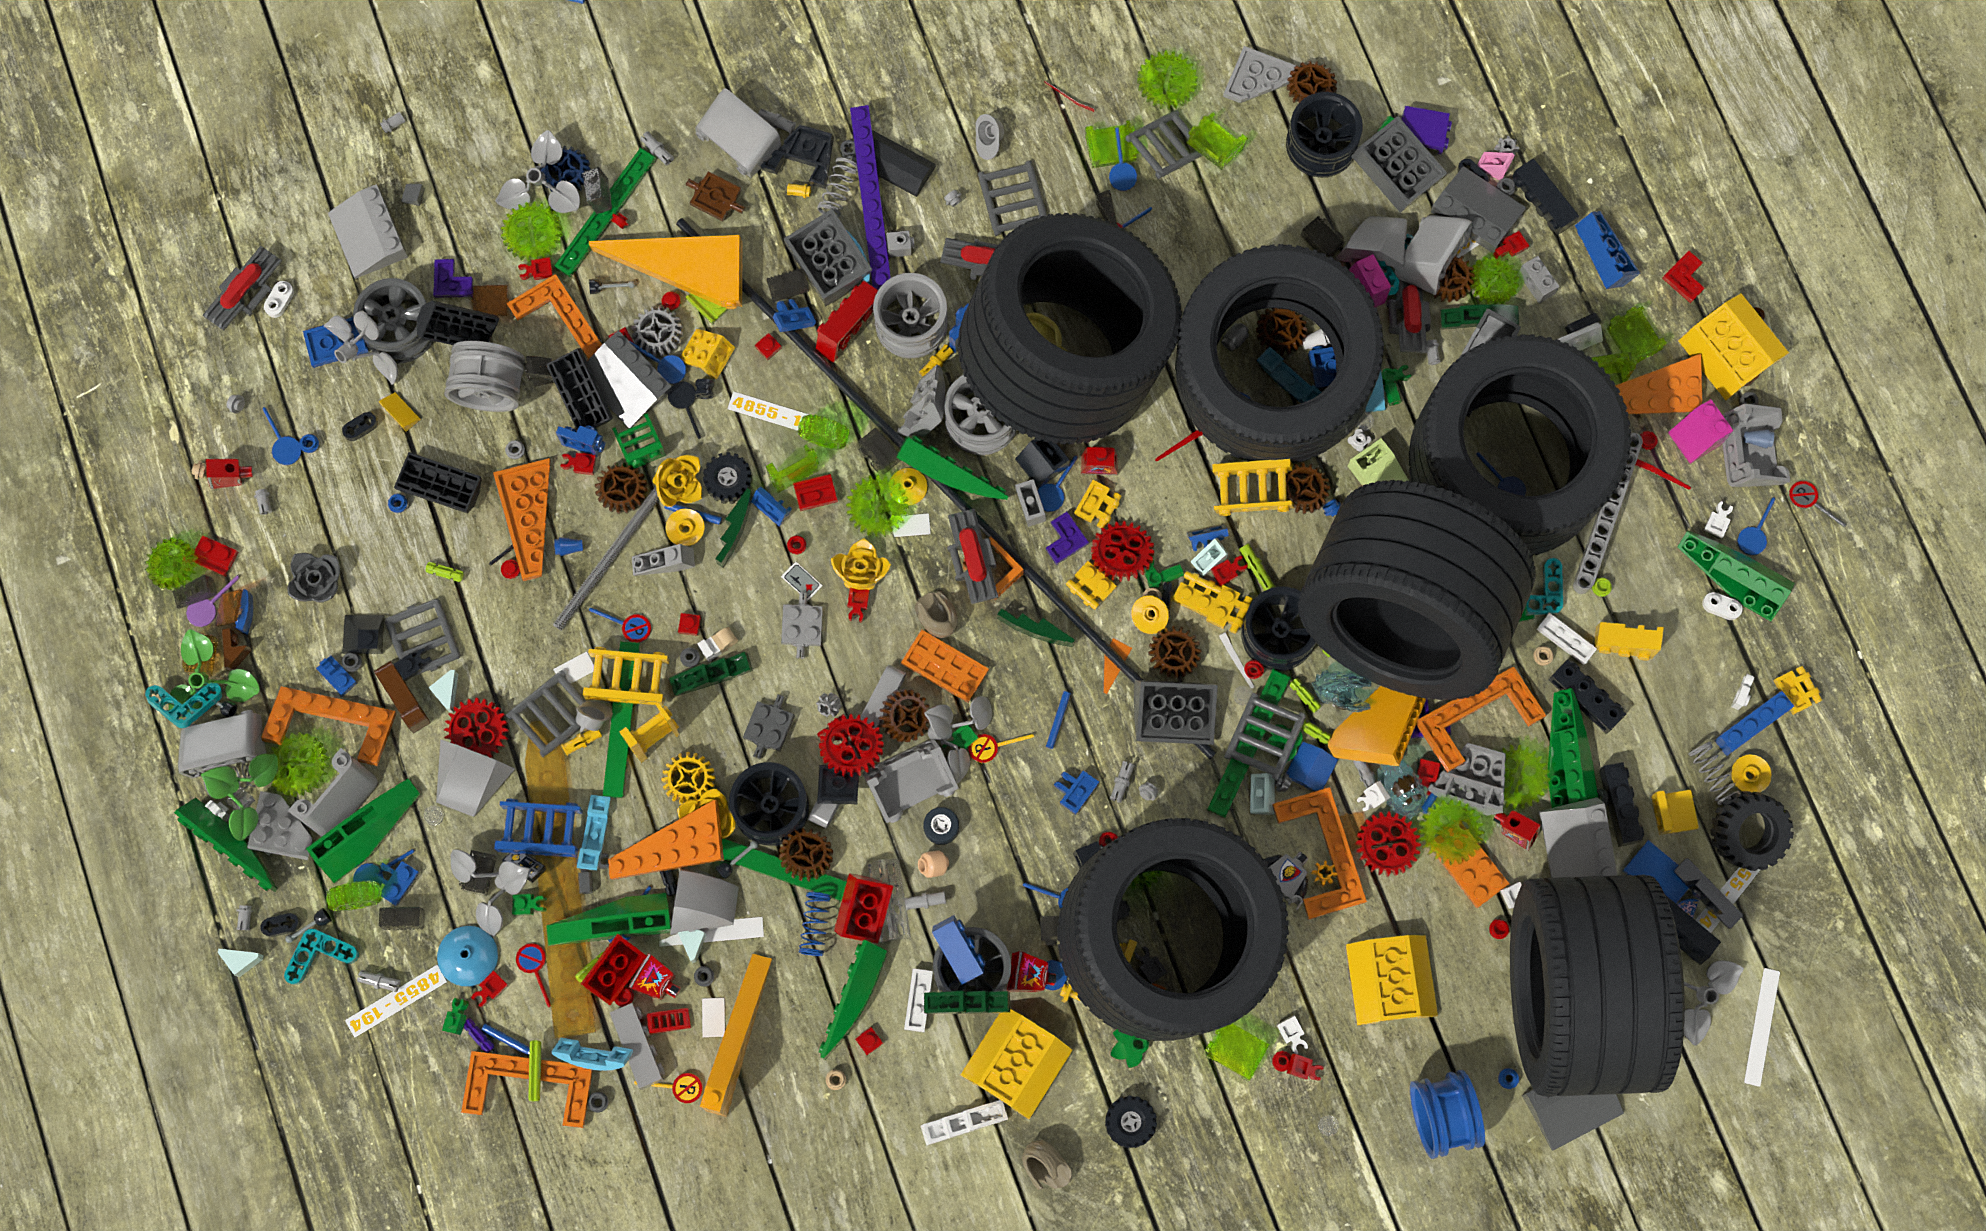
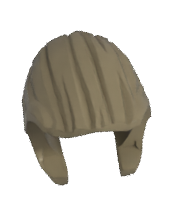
M940 591L927 593L918 599L915 604V611L923 627L930 634L938 638L951 636L957 628L958 618L950 599L946 598Z
M1041 1139L1030 1142L1026 1146L1022 1157L1023 1166L1033 1185L1038 1190L1044 1188L1040 1182L1049 1185L1053 1189L1062 1188L1070 1183L1072 1170L1056 1148Z

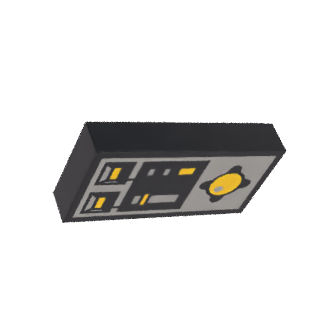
M509 853L502 859V862L512 861L523 867L530 868L527 880L532 883L546 871L544 864L528 854Z

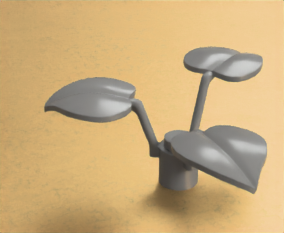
M547 130L542 133L533 144L531 150L532 160L538 164L542 163V165L527 171V188L525 183L519 179L508 180L502 186L495 200L497 204L510 210L525 208L531 200L527 192L530 190L532 183L537 186L544 184L553 191L549 195L548 202L554 211L568 213L579 209L580 196L573 184L567 181H560L556 188H554L545 181V174L540 171L546 166V163L554 165L562 157V146L551 131Z
M358 311L354 316L356 327L362 331L355 339L354 334L351 333L352 328L350 324L339 315L332 317L324 325L325 328L345 342L334 352L336 358L341 363H346L350 359L355 361L358 358L373 355V363L376 368L390 381L391 385L395 383L398 377V368L389 354L384 351L381 353L373 351L357 355L358 347L355 343L364 335L371 340H376L380 335L376 323L368 317L366 312Z
M978 696L971 702L970 715L973 719L970 721L950 724L953 720V713L948 705H936L924 712L930 723L928 729L929 738L931 740H941V744H946L954 749L948 754V766L956 783H959L968 772L970 758L966 749H958L957 745L948 742L947 739L952 735L951 728L975 723L978 730H983L990 724L992 708L988 698Z
M454 849L451 852V870L456 879L461 882H469L471 877H496L495 884L501 890L488 901V904L481 902L476 908V919L479 926L494 937L502 928L503 916L499 908L492 905V903L506 891L512 895L519 893L526 884L530 868L523 867L512 861H505L500 865L499 872L476 874L474 871L477 868V864L473 857L462 850Z
M1716 961L1712 963L1706 971L1707 978L1710 980L1708 982L1709 987L1701 986L1699 988L1684 982V986L1697 991V999L1702 1002L1695 1007V1010H1685L1684 1036L1693 1045H1698L1704 1039L1711 1024L1709 1012L1700 1008L1703 1006L1707 1007L1708 1004H1715L1719 999V994H1728L1735 988L1744 970L1740 965L1730 961Z

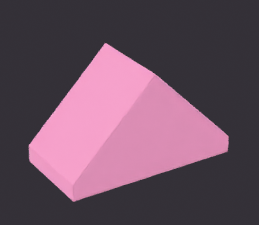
M1484 152L1477 165L1486 174L1501 180L1504 178L1515 155L1513 153Z

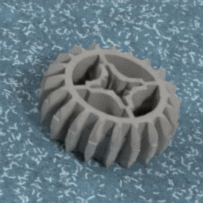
M652 306V311L648 312L647 309H644L645 314L638 313L639 319H634L635 326L631 328L634 332L632 333V338L635 339L634 343L637 346L639 345L640 348L648 353L652 351V355L656 357L657 353L660 352V355L663 357L664 351L670 354V348L677 349L675 343H681L679 337L683 336V331H681L683 325L680 324L681 320L679 317H676V313L674 311L670 313L668 307L663 311L662 306H659L658 310H655V307ZM658 319L665 320V321L669 322L670 324H669V325H667V323L662 324V323H660V322L658 321ZM652 321L650 326L645 327L649 322ZM656 325L658 326V329H659V331H660V332L658 333V334H659V338L657 337V334H656V332H655V330H657V329H656ZM670 335V337L663 342V339L666 336ZM644 338L654 339L657 343H650Z

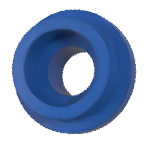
M307 434L300 439L299 445L303 452L313 453L319 447V440L315 435ZM308 442H313L311 447H307Z
M394 494L388 500V507L394 513H401L407 508L408 501L402 494ZM400 501L401 505L396 507L395 503Z
M1336 499L1327 502L1323 506L1325 516L1330 515L1333 517L1337 515L1342 504L1337 502Z
M1506 1068L1499 1073L1498 1082L1503 1088L1512 1089L1517 1086L1519 1076L1515 1070ZM1506 1075H1510L1512 1077L1511 1082L1506 1081Z

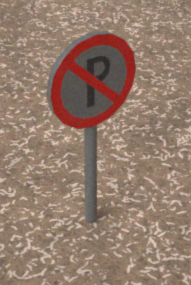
M1799 481L1791 486L1789 498L1796 507L1807 509L1814 505L1841 526H1846L1843 521L1817 503L1818 491L1813 484L1807 481Z

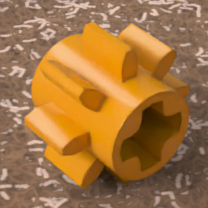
M1326 860L1321 866L1319 863H1316L1315 867L1318 870L1311 872V874L1316 875L1314 882L1320 881L1322 886L1327 881L1332 884L1331 876L1335 877L1337 875L1332 870L1335 865H1327ZM1323 869H1325V872L1328 873V875L1325 878L1323 877V874L1319 873Z

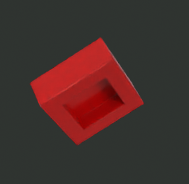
M769 333L755 344V348L767 360L782 349V346Z
M681 613L678 633L698 636L701 616Z
M872 1027L855 1038L867 1056L883 1045V1042Z

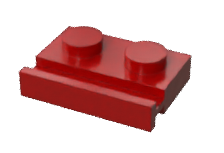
M831 474L793 483L800 511L838 502Z
M202 535L190 561L226 577L239 552Z

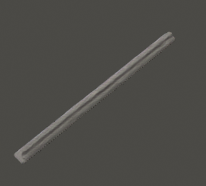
M656 486L648 495L649 497L645 499L646 501L642 503L643 505L638 509L639 511L628 522L629 524L625 526L626 528L622 530V534H619L620 536L609 547L610 549L605 553L606 555L599 561V565H596L597 567L589 574L588 578L583 582L584 584L580 586L581 588L577 590V594H574V598L570 600L571 602L567 604L568 606L564 608L565 610L554 621L553 626L561 631L564 629L562 626L566 625L565 622L571 619L570 616L574 615V610L577 611V606L581 605L580 603L584 601V597L587 598L586 595H588L589 591L591 592V587L594 588L596 586L594 583L596 581L599 582L597 579L603 576L602 573L603 571L606 572V567L610 566V562L613 563L612 560H614L615 556L617 557V552L620 553L622 551L620 548L622 546L625 547L626 540L629 541V536L633 535V531L636 532L637 525L640 526L642 524L640 521L642 519L645 520V515L647 516L648 512H650L649 509L653 508V504L656 505V500L659 498Z

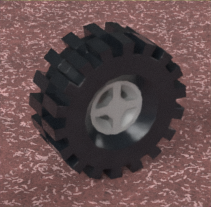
M726 452V455L723 456L720 453L718 458L714 456L711 458V463L707 462L706 469L703 470V481L708 494L713 496L714 500L717 502L721 500L723 504H726V501L734 504L733 501H739L747 488L751 490V483L753 484L752 472L749 464L746 463L743 457L739 458L738 454L734 453L733 456L730 452Z
M1132 1095L1121 1097L1112 1103L1106 1113V1132L1111 1140L1120 1147L1122 1146L1127 1149L1139 1148L1146 1144L1155 1133L1157 1127L1156 1113H1154L1153 1107L1145 1099L1143 1100L1138 1096L1134 1097Z

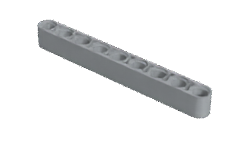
M1631 433V441L1635 443L1636 447H1631L1630 464H1627L1623 476L1624 481L1620 482L1614 492L1618 499L1610 497L1598 511L1573 582V589L1578 594H1586L1594 585L1642 446V437L1637 433ZM1604 510H1609L1612 516H1606ZM1598 527L1604 528L1606 534H1601L1598 531ZM1592 545H1597L1600 551H1594ZM1585 563H1592L1594 569L1587 568ZM1579 580H1585L1588 587L1581 586Z
M891 665L886 667L860 717L862 721L868 717V724L874 721V728H880L883 720L879 719L880 716H883L880 708H885L882 702L888 701L887 696L893 695L894 691H899L906 677L905 672ZM854 730V731L852 732V735H857V734H859L860 732L857 731V730ZM855 745L852 746L857 758L861 759V757L855 751ZM863 746L860 749L866 751L869 747ZM845 756L843 759L851 760L853 757ZM816 801L808 820L827 829L840 804H817Z

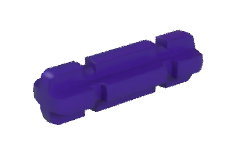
M466 1019L463 1028L469 1031L468 1034L479 1046L481 1045V1049L485 1053L491 1052L494 1049L491 1041L487 1040L488 1038L478 1026H475L472 1019Z

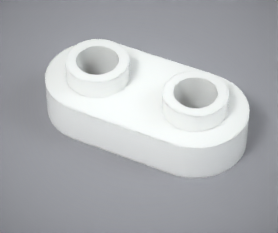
M280 281L273 287L264 303V310L270 317H280L287 308L294 295V289L290 283ZM285 288V291L280 292V289ZM276 304V307L271 308V305Z
M1711 592L1703 598V608L1714 615L1727 620H1735L1742 613V605L1732 598L1716 592ZM1711 599H1715L1717 604H1712ZM1730 606L1735 607V612L1730 610Z

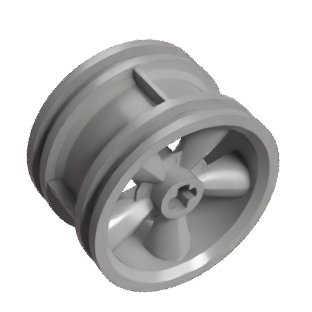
M903 273L890 278L880 287L874 299L873 310L876 333L882 345L891 353L903 358H919L936 350L944 340L948 327L946 298L939 285L922 274ZM912 295L927 299L920 309L912 307ZM896 299L903 308L899 314L886 310ZM939 312L938 320L934 326L925 324V317ZM898 324L901 331L896 334L887 326ZM919 332L921 334L918 336L911 337V334Z
M463 341L452 346L449 376L446 380L444 392L448 400L467 408L489 412H506L518 408L520 383L524 373L523 366L525 365V357L520 352L503 345L482 341Z
M962 375L950 386L945 397V424L948 435L956 446L967 453L974 455L996 453L1012 441L1016 431L1011 426H1002L994 419L991 411L987 410L985 405L979 402V398L973 397L970 400L965 397L968 394L974 393V391H971L970 384L966 381L967 377ZM983 408H985V412H978V409L982 410ZM954 409L967 410L969 417L957 424L953 417ZM985 423L988 435L972 434L976 424Z

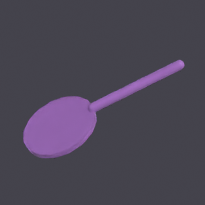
M235 576L212 600L200 598L191 602L186 612L189 622L197 627H204L212 623L216 616V608L213 603L239 579V576Z

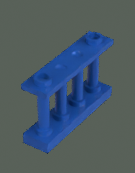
M517 799L500 801V806L503 809H507L504 838L501 841H495L494 849L497 852L578 858V849L572 843L575 814H583V810L578 804L566 803L565 806L521 803ZM515 810L527 811L524 839L521 842H513L514 840L512 839ZM535 811L547 812L544 841H541V844L533 843L534 841L532 840ZM555 813H567L564 842H561V845H553L554 842H552Z

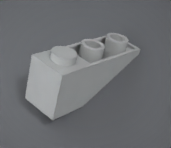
M678 544L633 556V576L676 572L695 567L693 548Z

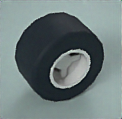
M946 807L932 809L926 814L923 822L925 835L931 842L937 845H945L952 842L959 832L957 815Z

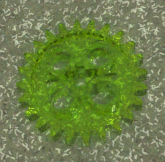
M1165 50L1164 55L1158 52L1157 57L1151 54L1150 60L1145 59V65H1140L1141 71H1138L1139 78H1137V84H1140L1138 91H1142L1141 96H1147V103L1152 100L1153 107L1158 103L1160 104V109L1166 105L1169 110L1170 105L1177 109L1178 103L1184 106V99L1190 101V95L1194 96V89H1197V83L1195 82H1197L1198 76H1195L1197 70L1192 69L1193 63L1187 64L1188 57L1182 60L1181 53L1176 57L1175 51L1168 55L1167 50ZM1172 66L1167 92L1164 95L1163 90L1168 67ZM1162 68L1164 69V71L1159 72L1156 69ZM1175 72H1181L1182 75L1178 76V75H1176V74H1174V73H1175ZM1153 85H1159L1160 88L1157 89V88H1153L1152 86H1153ZM1175 88L1178 92H1172L1171 89Z
M535 201L532 206H529L528 202L525 203V207L518 204L519 210L512 208L513 214H506L508 220H502L505 226L500 228L503 232L501 238L504 240V246H507V251L512 252L513 257L519 255L521 261L526 257L528 262L531 261L532 257L538 259V256L545 258L546 253L552 255L550 250H557L555 243L561 244V240L558 237L563 236L562 231H559L563 227L559 224L561 221L559 217H556V212H551L550 206L544 209L543 203L537 207ZM528 217H531V224L534 229L533 236L536 244L535 247L532 246V238L530 236L531 230L528 222ZM539 219H543V220H544L542 223L536 224V221H537V220H539ZM521 222H524V223H525L524 226H522V227H517V225H518L519 223H521ZM542 236L547 237L544 241H538ZM522 240H528L526 244H520Z
M877 474L876 480H873L872 476L869 475V481L866 482L862 478V485L855 483L857 490L850 489L853 496H847L851 503L846 504V507L851 509L846 512L847 515L852 516L849 519L850 523L856 522L854 528L857 529L861 526V534L867 530L868 537L874 532L876 538H878L881 532L884 537H886V531L893 534V527L899 530L898 522L905 523L902 516H908L904 509L909 508V505L905 504L908 501V497H902L906 493L905 490L899 491L901 484L898 483L894 486V479L888 482V477L885 475L883 480H881L879 474ZM879 489V503L881 506L878 508L879 522L876 523V510L874 506L877 504L876 490ZM866 493L873 494L870 500H864L863 496ZM891 493L892 498L890 500L882 499L884 494ZM865 512H872L870 519L862 518ZM885 512L892 513L891 518L887 520L883 519L882 515Z
M298 732L297 735L291 733L290 739L285 736L282 745H278L277 748L271 747L274 751L273 754L278 759V770L271 786L287 796L291 794L294 797H297L298 794L304 796L305 791L311 794V787L318 789L317 782H324L321 776L328 774L324 771V768L330 767V765L325 763L330 758L324 755L328 751L322 748L324 744L318 741V738L312 737L308 733L304 735ZM292 751L291 756L287 758L288 753ZM310 751V756L306 759V754ZM300 762L303 763V764H305V765H295V767L292 766V765H290V764H300ZM289 770V775L285 778V773ZM308 771V775L303 778L304 773Z
M1510 745L1509 751L1503 747L1502 753L1506 755L1505 762L1513 760L1516 763L1515 769H1508L1505 765V778L1510 783L1509 787L1504 788L1505 808L1513 804V810H1515L1517 805L1520 804L1521 809H1524L1525 803L1532 807V800L1538 803L1539 798L1537 796L1544 797L1545 795L1542 789L1547 790L1549 788L1544 784V782L1550 781V778L1545 777L1550 771L1543 769L1547 762L1540 763L1542 756L1536 758V750L1529 753L1528 746L1524 751L1521 749V745H1518L1517 750H1514V747ZM1524 761L1520 773V778L1522 779L1518 780L1514 793L1511 794L1510 790L1515 779L1512 775L1517 773L1520 762ZM1526 767H1532V768H1534V770H1535V775H1534V776H1528V775H1526V773H1525V771H1524L1525 768H1526ZM1520 785L1527 786L1528 794H1520L1518 787Z
M1453 799L1449 801L1448 805L1442 800L1441 807L1435 803L1433 805L1434 810L1429 807L1427 809L1429 815L1423 814L1422 818L1425 821H1420L1419 823L1424 828L1418 830V833L1424 835L1419 839V841H1425L1422 848L1430 849L1427 855L1434 853V860L1440 857L1442 864L1448 859L1450 865L1454 863L1455 859L1458 864L1462 863V858L1467 862L1469 860L1468 854L1474 857L1476 855L1474 850L1481 848L1477 843L1484 841L1479 836L1485 833V831L1479 830L1484 824L1477 823L1480 815L1473 816L1475 809L1468 811L1469 804L1461 807L1460 800L1454 805ZM1439 816H1446L1449 820V823H1441L1439 820ZM1460 821H1464L1467 823V830H1463L1459 827ZM1434 826H1437L1438 828L1443 830L1434 829ZM1450 828H1452L1453 833H1455L1453 836H1450V832L1448 831ZM1434 835H1441L1444 839V842L1437 843L1434 839ZM1454 840L1461 841L1463 849H1457L1454 846Z

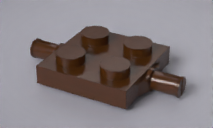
M709 171L699 183L690 178L686 182V186L695 190L690 205L722 222L732 209L741 214L745 211V206L736 203L742 191L741 188Z

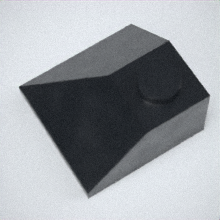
M345 615L342 653L382 654L385 616Z

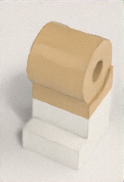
M726 627L707 640H702L697 644L708 662H710L735 645L738 639L730 627Z

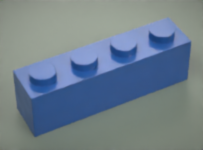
M1781 691L1714 741L1724 754L1728 756L1792 709L1794 705Z

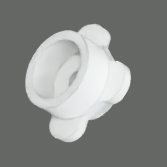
M1361 429L1355 430V434L1348 438V443L1359 452L1363 451L1365 445L1371 442V438L1363 434Z

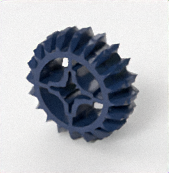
M563 146L561 159L554 165L546 163V166L540 170L545 174V181L554 188H556L560 181H567L573 184L576 189L582 191L581 185L587 186L586 180L591 178L589 174L591 173L589 160H586L585 154H581V150L577 149L575 151L572 146L569 150H567L566 146ZM572 161L580 165V170L573 167ZM551 172L559 175V181L551 177Z

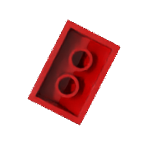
M849 873L834 931L840 937L859 941L866 940L878 944L894 886L868 876Z
M617 934L581 982V985L611 1006L647 956Z

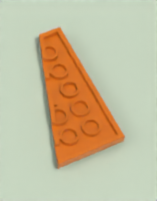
M1701 354L1615 385L1620 390L1619 395L1624 399L1623 402L1627 407L1626 412L1628 414L1692 412L1695 408L1702 405Z
M550 458L493 472L523 581L542 577Z
M718 800L711 801L609 858L610 879L615 880L724 860Z

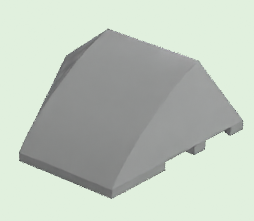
M1380 216L1368 217L1358 227L1345 247L1335 257V260L1353 262L1355 258L1364 259L1374 254L1376 260L1385 261L1387 266L1404 267V243L1406 240L1407 220Z
M939 365L934 366L919 380L910 400L913 405L903 416L905 419L904 425L897 430L900 436L915 435L924 437L942 421L945 409V382Z
M440 740L436 803L474 817L515 768L459 745Z
M1467 743L1460 751L1465 759V763L1448 773L1446 770L1445 772L1442 771L1438 780L1428 787V791L1450 805L1483 815L1503 813L1506 755L1502 752Z
M693 866L680 868L670 935L683 931L694 932L695 929L701 928L712 929L734 925L739 887Z

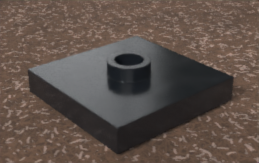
M819 765L817 804L858 805V773L854 772L853 777L850 776V772L842 776L841 770L837 774L835 773V767L828 769V765Z

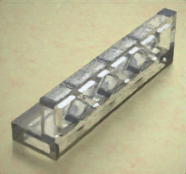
M881 859L869 863L868 869L871 878L893 884L897 890L896 895L891 894L880 936V943L911 938L899 859ZM887 865H893V875L888 872ZM895 903L899 906V915L894 911ZM898 923L903 928V934H898Z

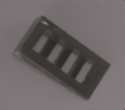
M1110 190L1097 194L1096 205L1104 220L1110 221L1111 224H1117Z
M205 574L172 591L178 609L218 594L213 578ZM182 593L185 595V600H183Z

